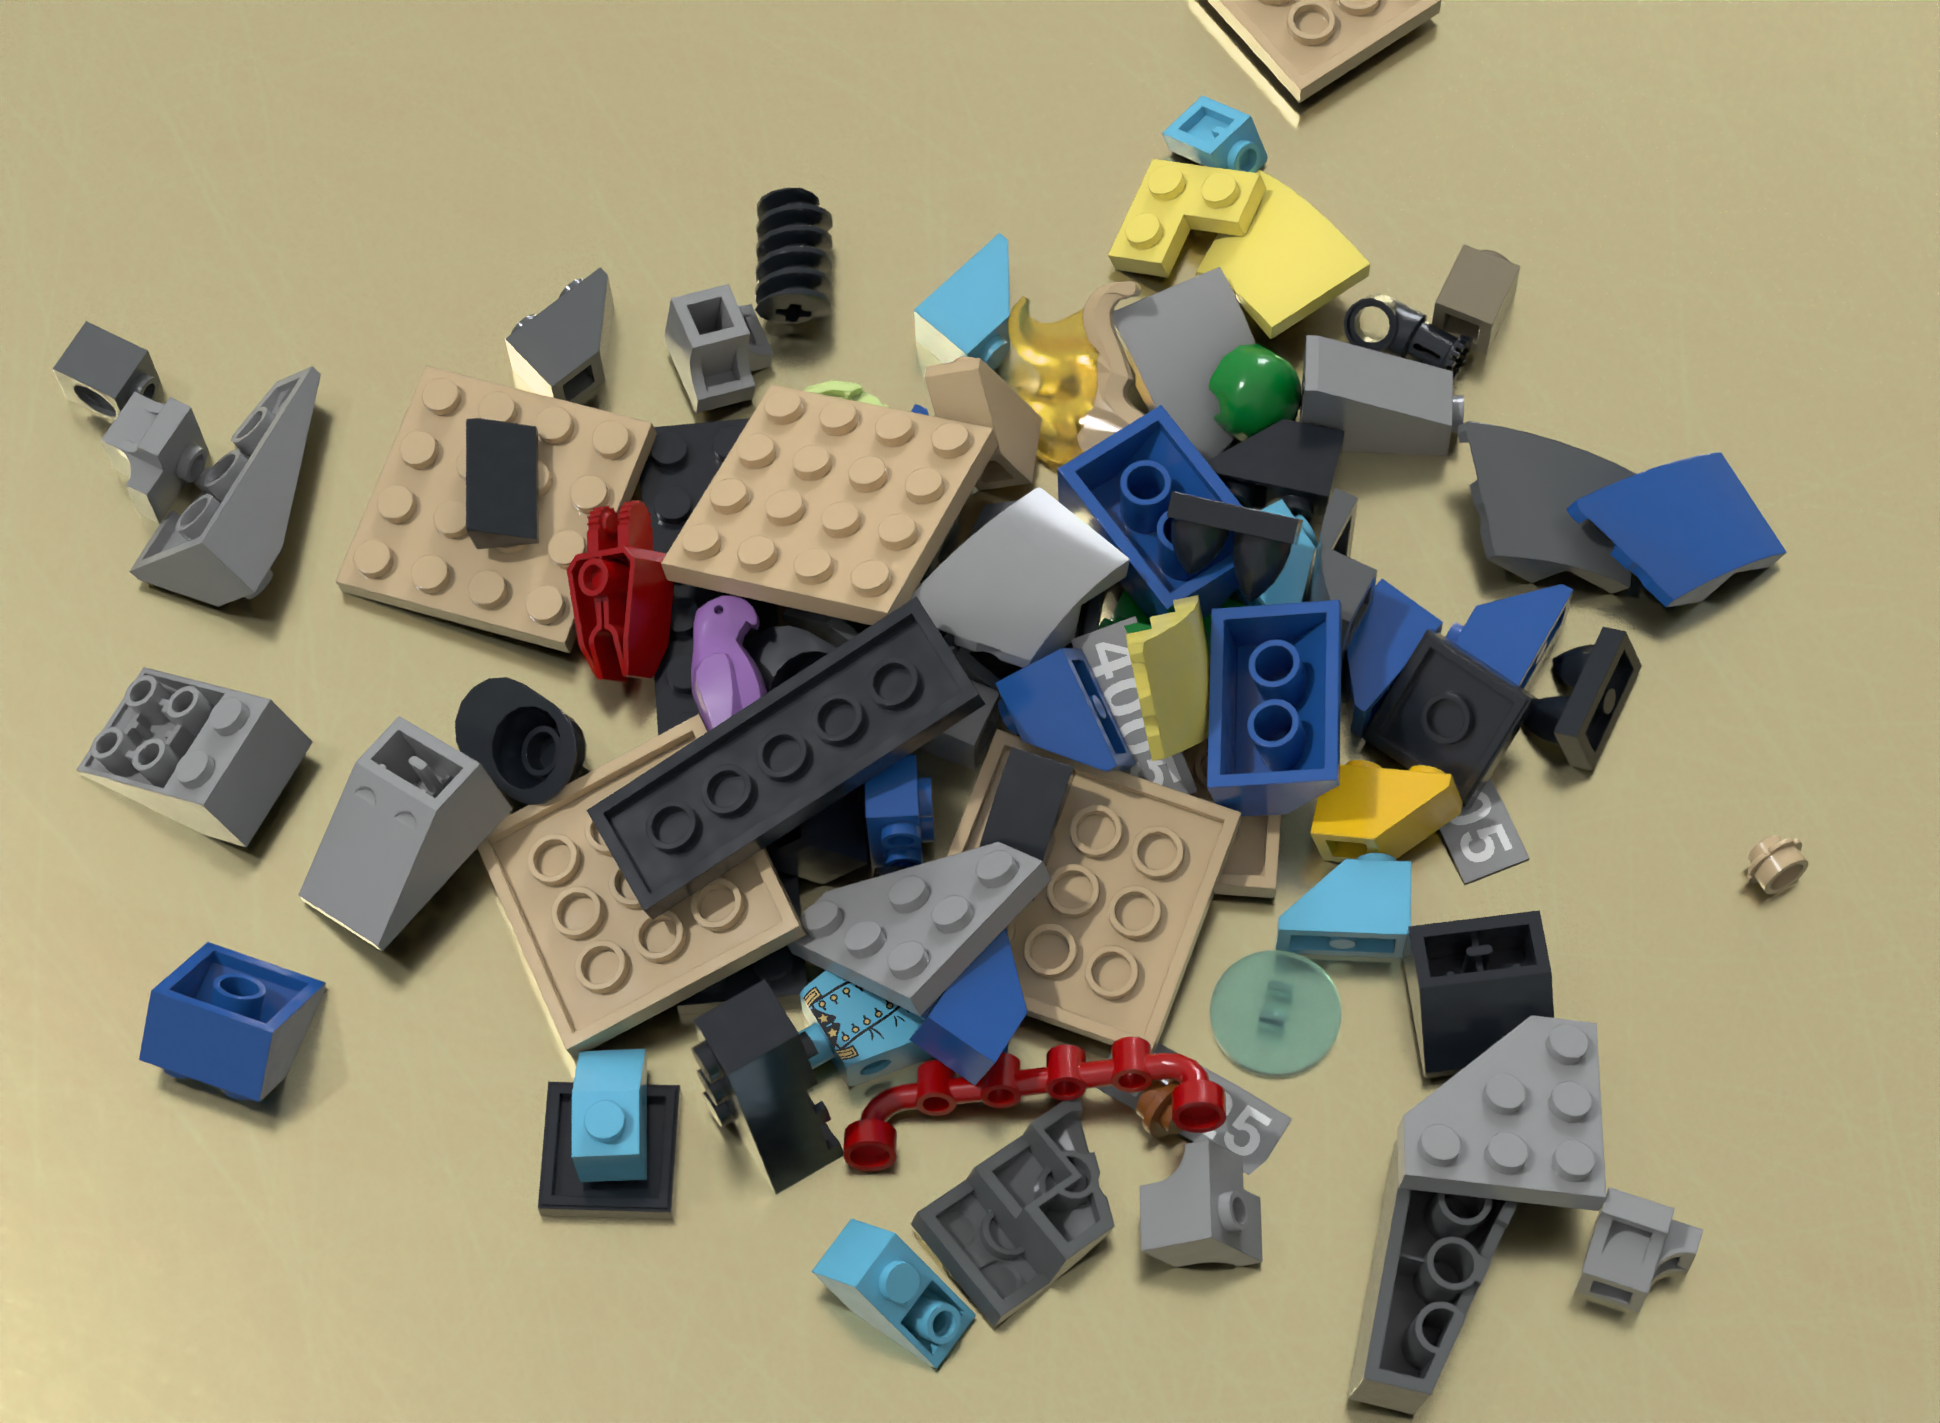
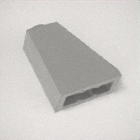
M1306 335L1301 383V423L1345 431L1342 449L1344 452L1421 455L1448 454L1451 432L1458 433V425L1463 424L1464 396L1453 395V371L1323 336Z

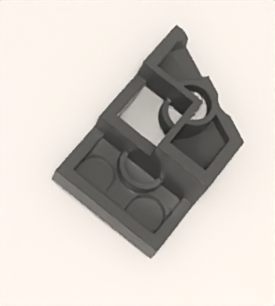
M1473 421L1458 425L1459 443H1469L1477 480L1469 486L1474 507L1481 519L1480 533L1487 560L1531 583L1568 570L1611 594L1630 588L1632 572L1626 570L1610 555L1614 549V542L1589 518L1578 524L1571 518L1566 509L1577 499L1636 473L1591 452L1529 432Z
M1335 488L1326 508L1305 602L1340 600L1342 604V678L1346 649L1374 598L1378 570L1349 558L1352 549L1358 497Z
M1079 1098L1064 1100L1032 1121L1023 1135L975 1166L966 1180L918 1211L910 1223L993 1327L1007 1319L1052 1284L1115 1227L1107 1196L1103 1194L1099 1187L1100 1170L1095 1152L1089 1153L1080 1120L1083 1107Z

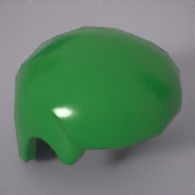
M1259 344L1240 345L1222 358L1210 378L1209 390L1216 396L1220 406V414H1216L1214 420L1240 443L1282 419L1295 421L1301 405V384L1297 372L1287 360Z

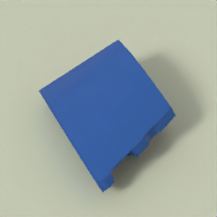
M1721 452L1677 460L1632 475L1577 499L1566 509L1571 518L1578 524L1589 518L1614 542V549L1610 555L1626 570L1635 574L1643 586L1665 607L1702 602L1735 572L1771 567L1787 553Z

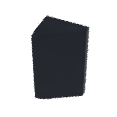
M483 418L466 420V529L477 549L539 543L538 429L536 426Z

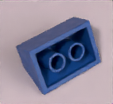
M1162 405L1057 469L1058 502L1130 559L1127 575L1119 582L1149 621L1152 616L1175 612L1173 600L1196 595L1199 597L1202 617L1204 619L1212 613V609L1220 608L1239 586L1233 562L1234 531L1229 530L1223 549L1216 558L1194 575L1185 572L1175 555L1171 540L1173 518L1166 517L1172 491L1237 506L1242 505Z
M1340 600L1212 609L1207 789L1216 804L1241 812L1242 817L1288 814L1340 785L1342 604Z

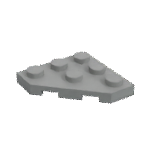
M1000 842L992 843L826 891L799 918L807 935L787 946L792 954L921 1016L1039 894L1052 878L1043 861Z
M1531 1015L1404 1114L1397 1128L1398 1188L1599 1211L1607 1197L1597 1023Z

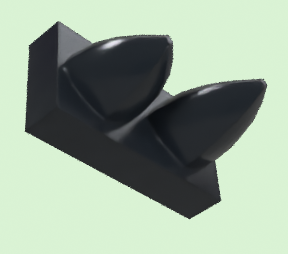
M1173 491L1166 516L1173 518L1171 540L1175 555L1185 572L1190 575H1194L1208 566L1223 549L1229 530L1235 532L1233 544L1235 575L1248 601H1254L1274 584L1285 567L1292 544L1298 545L1303 520Z
M1602 627L1595 644L1575 647L1552 658L1557 674L1566 684L1573 688L1571 696L1560 695L1538 699L1523 723L1541 739L1561 746L1570 766L1594 771L1642 667L1627 632L1608 627Z

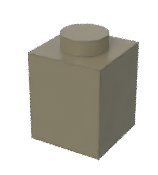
M1463 244L1435 301L1432 325L1457 338L1462 334L1473 338L1470 349L1487 355L1515 298L1521 266L1509 262L1506 257L1498 252L1478 250Z

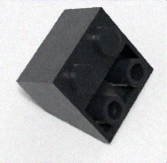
M1540 910L1408 926L1403 960L1424 1078L1457 1074L1531 1015L1554 1018L1552 972Z

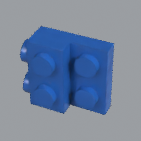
M907 755L865 782L866 822L872 868L893 865L913 867L923 864L922 843L935 842L931 778H918L916 755Z

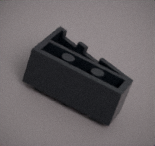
M765 979L694 1019L699 1044L692 1047L691 1050L701 1068L697 1070V1074L706 1090L702 1093L704 1100L721 1127L729 1123L733 1124L776 1195L843 1156L840 1142L826 1124V1122L831 1120L827 1107L823 1101L814 1104L809 1096L808 1089L818 1083L801 1037Z

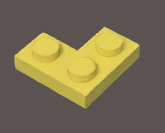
M1152 159L1108 254L1115 270L1169 278L1191 229L1245 237L1266 191L1261 175L1259 173Z

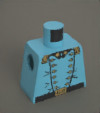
M827 970L805 986L800 993L802 1012L810 1026L798 1033L812 1069L831 1059L848 1086H857L933 1057L909 1040L923 1020L922 1018Z

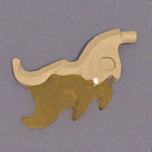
M1123 281L1101 286L1090 295L1083 309L1053 323H1042L1031 317L1029 312L1030 299L1026 296H1022L1013 306L1008 319L1010 341L1017 353L1033 365L1040 375L1041 383L1036 392L1020 386L1017 388L1018 394L1042 419L1048 420L1057 431V437L1052 442L1039 437L1038 450L1047 459L1066 464L1145 415L1135 408L1128 399V389L1134 377L1113 321L1115 306L1120 300L1139 296L1141 293L1140 284L1134 281Z

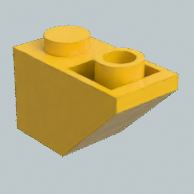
M1351 760L1346 765L1340 764V785L1317 798L1310 834L1323 861L1343 862L1345 859H1357L1359 856L1368 853L1388 854L1397 859L1460 815L1463 801L1452 774H1445L1442 770L1435 767L1417 765L1412 766L1409 770L1382 768L1378 764L1366 760Z

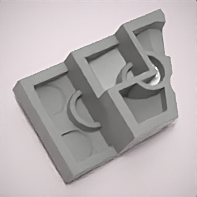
M1218 267L1113 312L1115 330L1127 359L1136 374L1135 387L1149 412L1162 405L1207 463L1224 450L1230 449L1237 441L1224 430V427L1214 420V416L1220 414V406L1216 396L1209 390L1210 378L1225 355L1240 345L1256 344L1236 296L1221 267Z
M1038 487L1010 505L967 539L914 591L910 600L917 596L937 629L954 635L955 645L975 652H988L998 657L1001 661L1025 668L1071 643V640L1075 638L1081 605L1124 579L1127 575L1130 559L1041 487Z

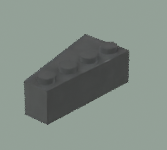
M1397 1140L1392 1151L1348 1399L1414 1415L1434 1390L1467 1317L1466 1314L1486 1276L1495 1250L1519 1202L1398 1188Z

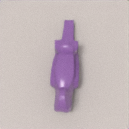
M720 596L710 600L696 611L693 622L692 694L707 731H710L768 693L757 664L742 646L751 628L758 630L760 620L753 606L745 599L737 596Z

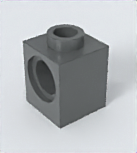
M87 321L53 367V371L66 399L112 421H115L134 392L154 400L160 382L148 350Z

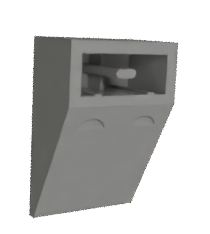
M143 667L136 680L127 688L124 698L103 730L93 740L90 750L77 768V771L81 775L203 835L247 847L313 741L271 699Z
M398 716L355 762L298 895L313 908L380 951H383L509 814L512 807L479 762Z

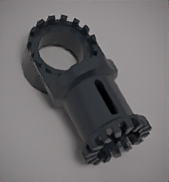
M1381 293L1369 295L1352 304L1346 312L1343 323L1345 335L1352 345L1453 371V380H1455L1457 372H1460L1462 369L1461 366L1457 365L1458 362L1465 363L1466 358L1464 357L1469 354L1473 338L1465 334L1458 338L1428 323L1426 314L1397 301L1391 296L1381 295ZM1366 307H1377L1386 313L1390 327L1384 339H1370L1361 330L1359 320L1361 313Z

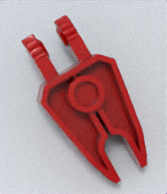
M640 500L624 502V505L620 506L621 509L618 512H615L614 508L609 506L593 508V511H590V516L587 517V525L589 527L587 531V553L576 554L567 568L579 647L598 680L626 683L629 677L652 679L669 644L674 582L666 579L661 565L666 553L653 551L651 513H649L645 503H641Z

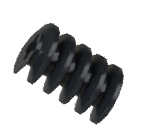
M803 188L774 190L762 196L757 203L759 221L756 225V232L759 242L756 245L758 264L755 273L758 284L755 288V297L758 305L755 311L761 318L769 322L788 324L817 321L827 317L832 311V302L827 296L832 290V279L827 274L832 269V257L828 252L833 247L832 235L828 231L833 227L832 214L825 208L819 207V198L813 192Z

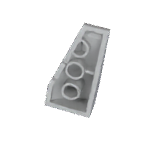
M313 366L277 381L232 435L231 441L238 448L224 455L212 468H205L194 482L202 490L200 495L182 515H179L176 511H170L157 527L129 571L138 580L218 607L242 597L252 599L265 589L273 576L270 567L283 548L321 374Z

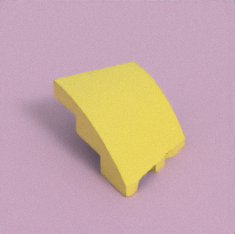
M1258 170L1256 173L1261 175L1266 191L1245 237L1218 233L1199 265L1196 276L1221 267L1242 312L1247 311L1266 335L1272 339L1369 276L1370 263L1309 202L1279 180Z
M1198 595L1173 600L1175 612L1150 617L1152 629L1126 634L1152 761L1173 756L1208 738L1210 651Z

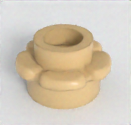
M1773 835L1761 841L1748 855V860L1751 863L1747 870L1748 881L1752 884L1758 882L1766 894L1777 893L1793 884L1808 867V861L1800 852L1802 843L1798 839L1792 840L1787 838L1782 840L1779 835Z

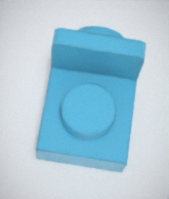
M1203 95L1162 133L1169 151L1208 167L1255 173L1268 159L1250 115Z

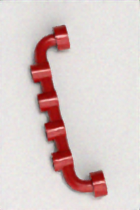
M1140 1037L1118 1039L1111 1048L1112 1059L1086 1062V1053L1080 1047L1058 1045L1047 1052L1046 1067L1021 1070V1061L1018 1057L1002 1052L995 1064L976 1085H973L963 1077L956 1078V1072L939 1060H932L918 1067L917 1083L902 1084L885 1089L870 1100L861 1112L860 1120L849 1124L844 1131L843 1158L849 1166L862 1171H880L893 1165L897 1158V1131L887 1121L896 1113L918 1109L927 1115L942 1116L952 1112L956 1104L983 1101L986 1105L994 1108H1008L1016 1105L1021 1097L1049 1094L1058 1100H1074L1083 1096L1086 1089L1114 1086L1123 1092L1135 1093L1149 1088L1152 1081L1172 1079L1181 1082L1172 1092L1173 1123L1178 1128L1187 1132L1205 1133L1216 1130L1225 1123L1226 1093L1222 1086L1209 1080L1208 1073L1196 1060L1175 1053L1152 1054L1150 1043Z

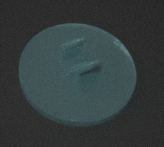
M1267 950L1245 956L1231 965L1222 974L1212 994L1210 1024L1219 1047L1234 1063L1255 1074L1283 1077L1310 1069L1327 1055L1334 1045L1340 1029L1341 1003L1332 980L1317 964L1296 953L1282 950Z

